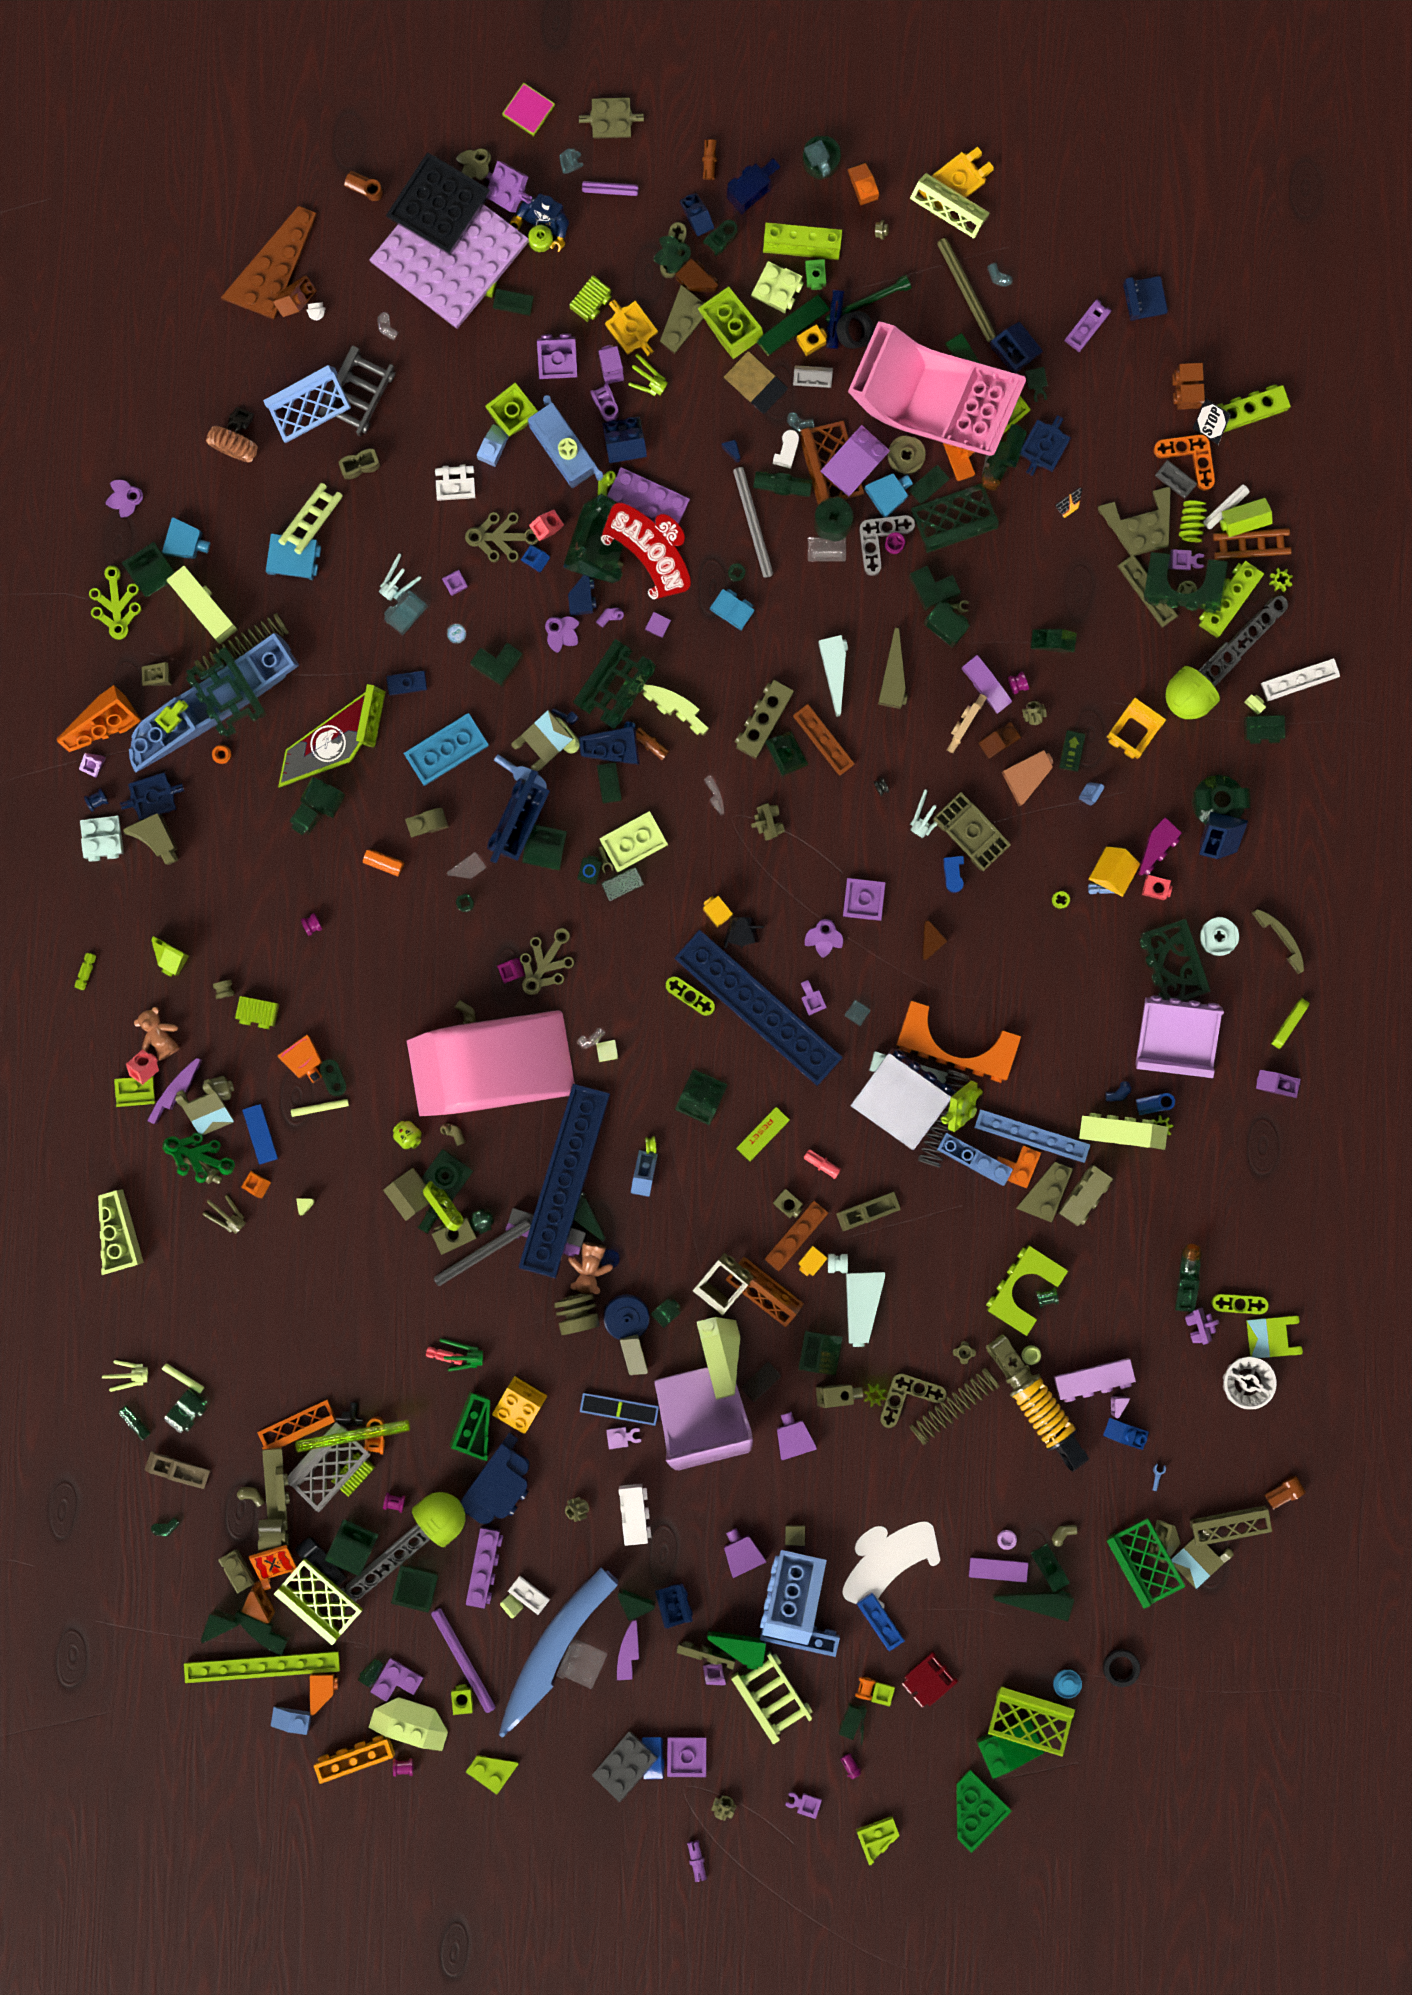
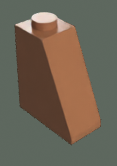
M1044 750L1002 772L1019 807L1026 802L1053 768V759Z

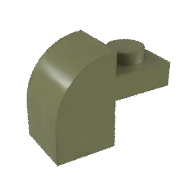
M443 808L429 810L405 819L411 838L449 827Z

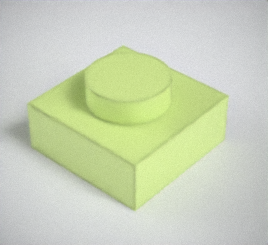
M1251 694L1244 701L1257 714H1260L1266 708L1263 705L1264 701L1257 695L1253 696Z

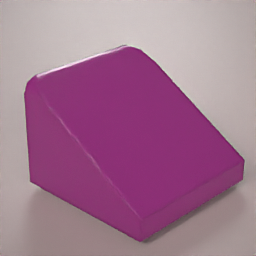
M519 958L497 966L504 984L525 976V971Z

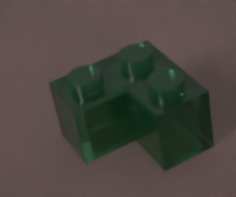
M928 566L909 574V579L924 611L953 599L961 593L953 575L935 583Z
M506 643L497 658L480 648L471 660L470 665L494 683L503 687L524 655Z

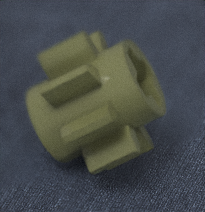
M1031 701L1027 703V709H1022L1025 722L1029 721L1031 725H1038L1043 722V717H1047L1044 704H1040L1038 701Z
M580 1497L567 1501L568 1506L565 1507V1513L569 1519H574V1522L587 1518L586 1513L589 1511V1505L584 1499L580 1500Z
M723 1795L720 1799L715 1798L711 1811H714L715 1817L725 1821L727 1817L732 1819L737 1806L734 1805L732 1798Z

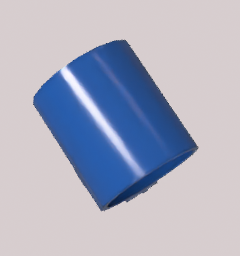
M1162 1093L1136 1099L1139 1116L1172 1109L1175 1105L1174 1096L1169 1093ZM1164 1096H1168L1171 1099V1104L1168 1107H1163L1161 1104V1099Z

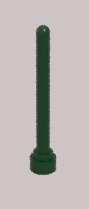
M906 274L899 277L895 284L825 317L826 322H832L844 314L851 313L898 290H904L905 292L912 287Z

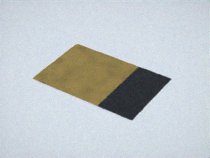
M749 351L724 376L732 386L763 414L788 390Z

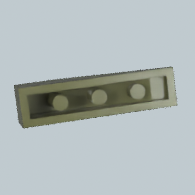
M895 628L878 704L901 709L902 705H906L908 694L905 693L899 628Z

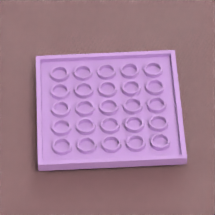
M483 205L451 255L446 254L402 226L397 225L369 260L458 329L486 295L487 291L527 245L529 239L487 206Z

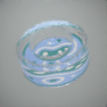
M452 624L447 629V637L453 643H461L466 638V630L461 624Z

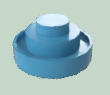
M1064 1669L1055 1675L1053 1687L1059 1696L1073 1698L1080 1693L1082 1681L1075 1671Z

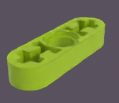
M671 977L667 980L666 989L669 993L704 1016L713 1013L715 1005L711 999L678 977ZM677 980L679 987L683 988V985L687 987L682 992L681 997L677 995L680 992L679 990L674 989L672 991L670 989L671 985L669 983L671 981L675 982ZM687 991L695 992L696 998L694 1001L688 1002L684 996ZM699 996L703 997L700 1001L704 1004L710 1003V1011L706 1010L703 1012V1007L699 1004L697 1007L693 1006L698 1001Z
M1301 998L1272 1040V1045L1278 1049L1283 1046L1310 1004L1308 1001Z
M435 1181L428 1182L423 1189L424 1196L444 1225L449 1230L457 1231L464 1222L463 1217L440 1184ZM440 1203L444 1204L447 1209L443 1208Z
M1217 1294L1211 1301L1212 1307L1220 1312L1263 1314L1268 1310L1267 1300L1258 1296ZM1220 1297H1222L1223 1301L1230 1302L1229 1298H1232V1309H1228L1229 1305H1222V1308H1219L1216 1301H1219ZM1241 1298L1245 1301V1307L1238 1310L1235 1307V1301ZM1248 1299H1251L1250 1303H1258V1300H1261L1260 1302L1264 1304V1307L1260 1308V1311L1256 1307H1250L1251 1311H1248Z

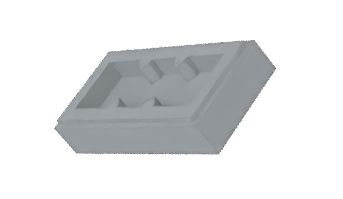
M795 366L793 385L831 388L833 368Z

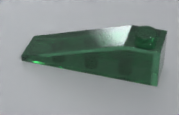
M1060 1590L1059 1593L993 1594L992 1597L994 1601L1067 1622L1069 1621L1074 1603V1598L1070 1596L1071 1593Z

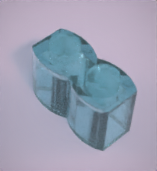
M410 590L406 593L403 591L397 598L398 603L394 607L390 606L384 613V620L402 636L427 608V605Z

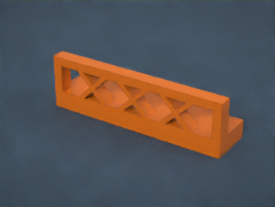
M327 1399L257 1433L264 1446L262 1449L280 1448L337 1420ZM325 1405L329 1416L325 1418L316 1416L318 1408ZM302 1415L312 1417L310 1425L303 1426L298 1424ZM285 1423L295 1425L293 1432L289 1435L281 1432ZM268 1431L277 1433L275 1441L270 1444L267 1443L263 1435Z

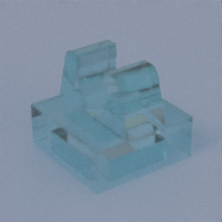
M567 149L559 155L563 174L571 173L583 166V163L577 162V158L581 156L580 152H576L575 149Z
M854 1000L844 1016L858 1026H861L871 1010Z

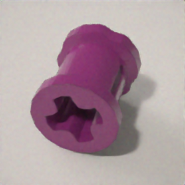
M386 1493L383 1509L398 1510L399 1513H402L406 1496L398 1497Z
M410 1758L408 1761L393 1759V1777L401 1774L413 1776V1758Z

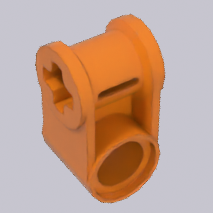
M373 1417L367 1423L364 1448L368 1452H379L383 1455L385 1448V1421L381 1417ZM372 1422H379L381 1429L379 1431L373 1430L371 1428Z

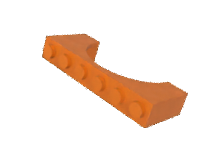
M910 1001L896 1044L900 1046L899 1050L910 1053L911 1050L916 1051L919 1057L928 1059L931 1056L937 1058L936 1062L947 1065V1062L955 1064L954 1068L962 1071L968 1068L973 1070L972 1074L983 1077L986 1074L991 1076L990 1080L999 1083L1002 1080L1007 1081L1021 1036L1001 1031L999 1038L987 1052L974 1058H957L941 1050L932 1039L928 1028L929 1006Z

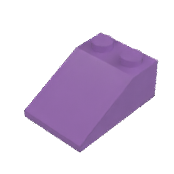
M861 425L824 466L821 472L849 497L890 450Z

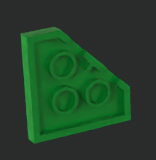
M970 1769L956 1783L957 1839L972 1853L1012 1810Z

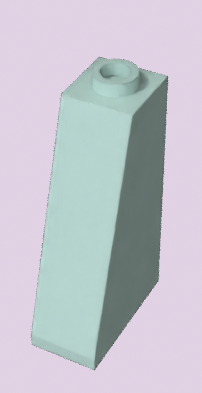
M885 1272L846 1273L848 1343H853V1347H863L864 1343H869L885 1279Z

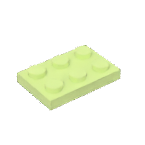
M650 811L599 839L617 872L668 846Z

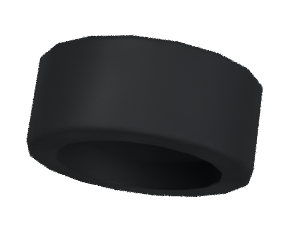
M855 311L844 314L839 319L836 331L841 344L846 348L855 349L869 344L874 333V326L866 313ZM851 319H856L861 325L862 336L859 341L852 339L849 334L848 328Z
M1116 1649L1105 1657L1103 1673L1114 1686L1128 1687L1139 1678L1141 1671L1140 1663L1129 1650ZM1117 1657H1126L1133 1665V1671L1126 1679H1117L1111 1673V1663Z

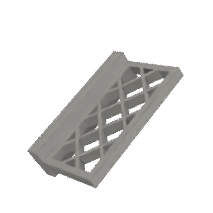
M336 1422L288 1475V1484L317 1512H320L371 1454L343 1425ZM346 1436L349 1439V1447L340 1448V1441ZM349 1450V1460L340 1461V1451ZM353 1450H360L363 1453L359 1460H353ZM336 1451V1462H327V1455L330 1452ZM341 1464H348V1472L345 1475H340ZM327 1465H336V1475L327 1476ZM317 1466H323V1476L314 1477V1470ZM335 1478L333 1489H327V1479ZM323 1479V1490H314V1480ZM310 1480V1491H303L299 1486L304 1481ZM314 1493H322V1501L318 1505L314 1502Z

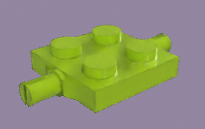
M970 1081L950 1098L949 1111L941 1118L942 1123H948V1130L955 1132L975 1116L977 1112L976 1100L983 1093L980 1088H977L978 1083Z

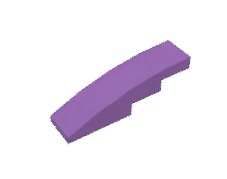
M196 1058L167 1087L156 1103L148 1119L149 1122L158 1124L164 1108L173 1109L178 1091L183 1090L186 1095L188 1094L201 1065V1059Z

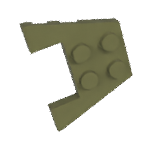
M1170 486L1153 491L1152 494L1157 510L1120 520L1115 502L1098 506L1099 513L1116 533L1117 538L1131 557L1168 547Z

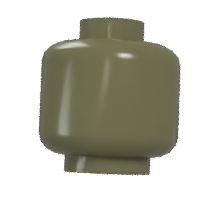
M224 1076L212 1078L214 1087L222 1101L229 1100L231 1092L234 1091L232 1081H227Z

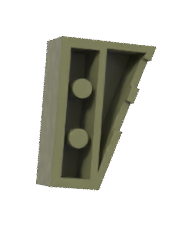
M1090 1165L1058 1213L1076 1226H1079L1080 1223L1084 1225L1089 1218V1211L1098 1205L1099 1197L1108 1190L1113 1178L1097 1167Z

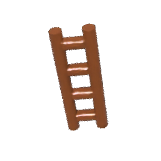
M1290 529L1254 530L1228 537L1227 533H1214L1213 541H1219L1220 552H1214V559L1291 554V547H1285L1284 536L1290 535ZM1276 536L1277 548L1266 549L1265 537ZM1257 538L1258 549L1247 550L1246 539ZM1238 539L1239 551H1228L1227 540Z

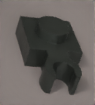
M236 407L229 416L227 429H235L236 433L239 434L240 428L247 429L253 420L254 414Z

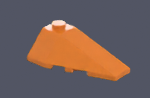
M113 685L100 694L57 738V742L68 752L88 746L97 739L109 738L108 735L117 732L120 734L124 733L139 723L141 719L127 697Z

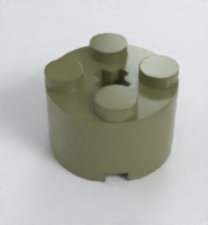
M287 1519L259 1520V1553L289 1545V1534H286L285 1531L288 1530Z

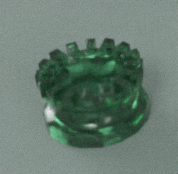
M738 563L731 565L728 570L729 578L735 582L742 580L745 576V568ZM734 568H737L738 570L742 571V573L739 574V577H736V575L731 574V572L734 571Z

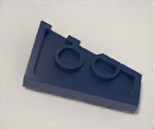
M634 727L579 737L582 757L640 765L636 730Z

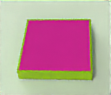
M523 83L502 115L532 136H535L555 107V103Z

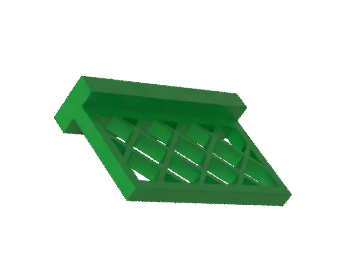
M1149 1518L1107 1538V1543L1144 1609L1186 1586ZM1147 1524L1150 1530L1149 1537L1137 1534L1139 1527ZM1125 1534L1134 1536L1132 1546L1123 1544L1120 1537ZM1136 1537L1147 1540L1145 1550L1134 1547ZM1149 1541L1158 1544L1160 1548L1158 1554L1147 1551ZM1132 1550L1143 1553L1141 1563L1132 1560ZM1146 1554L1157 1558L1154 1567L1143 1564ZM1158 1559L1168 1562L1169 1567L1167 1571L1156 1568ZM1142 1567L1153 1570L1150 1580L1142 1578L1140 1575ZM1155 1571L1166 1575L1164 1584L1152 1581ZM1168 1576L1176 1578L1179 1585L1175 1587L1165 1585ZM1151 1584L1162 1587L1161 1594L1154 1598L1149 1591Z

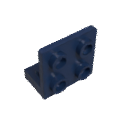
M1160 276L1134 281L1133 277L1125 279L1123 287L1130 321L1167 314L1168 310Z

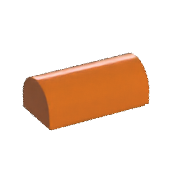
M373 849L366 850L363 858L364 864L398 877L404 866V861Z

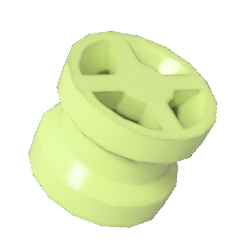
M565 438L558 445L559 454L563 459L571 460L576 457L578 448L573 439Z

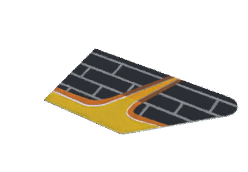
M1082 488L1076 489L1055 505L1064 518L1078 509Z

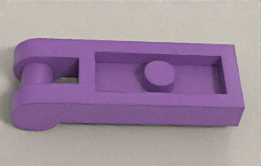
M1096 299L1067 336L1065 342L1080 352L1112 310L1108 307L1105 308L1101 305V301ZM1096 310L1101 314L1100 317L1094 314Z

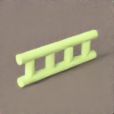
M320 483L280 537L279 543L285 545L287 541H290L297 545L295 552L301 554L343 495L336 492L332 496L324 492L327 486ZM319 497L328 502L323 511L314 506ZM308 512L318 517L313 525L303 520ZM298 526L308 531L303 539L293 535Z

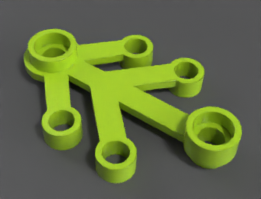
M108 566L104 574L109 580L111 601L105 598L97 588H92L89 591V596L113 613V620L104 615L103 610L99 607H94L91 610V615L109 627V633L114 639L121 640L128 634L127 625L135 615L141 612V606L138 603H131L129 606L130 611L121 619V611L133 596L139 593V587L136 584H129L127 592L119 601L117 581L121 577V572L116 566ZM110 570H115L114 576H109ZM133 586L136 587L135 593L130 592V588ZM94 591H98L97 597H92ZM137 605L139 607L138 611L133 612L132 607ZM96 610H100L99 616L94 615ZM118 626L122 628L120 633L115 632Z

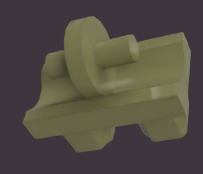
M767 803L757 807L758 814L754 815L756 822L752 823L751 827H757L759 834L764 833L766 841L777 837V835L785 831L781 822L776 824L773 822L772 817L779 815L777 805H769Z

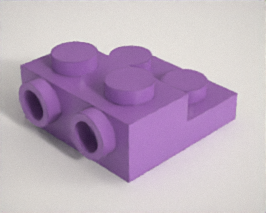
M562 333L560 337L552 338V334H543L541 338H537L539 379L577 377L576 338L571 337V333Z

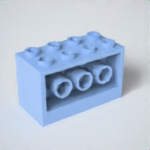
M784 1550L780 1551L779 1556L775 1555L771 1569L773 1574L769 1580L764 1614L760 1624V1628H763L762 1635L808 1645L813 1633L826 1560Z

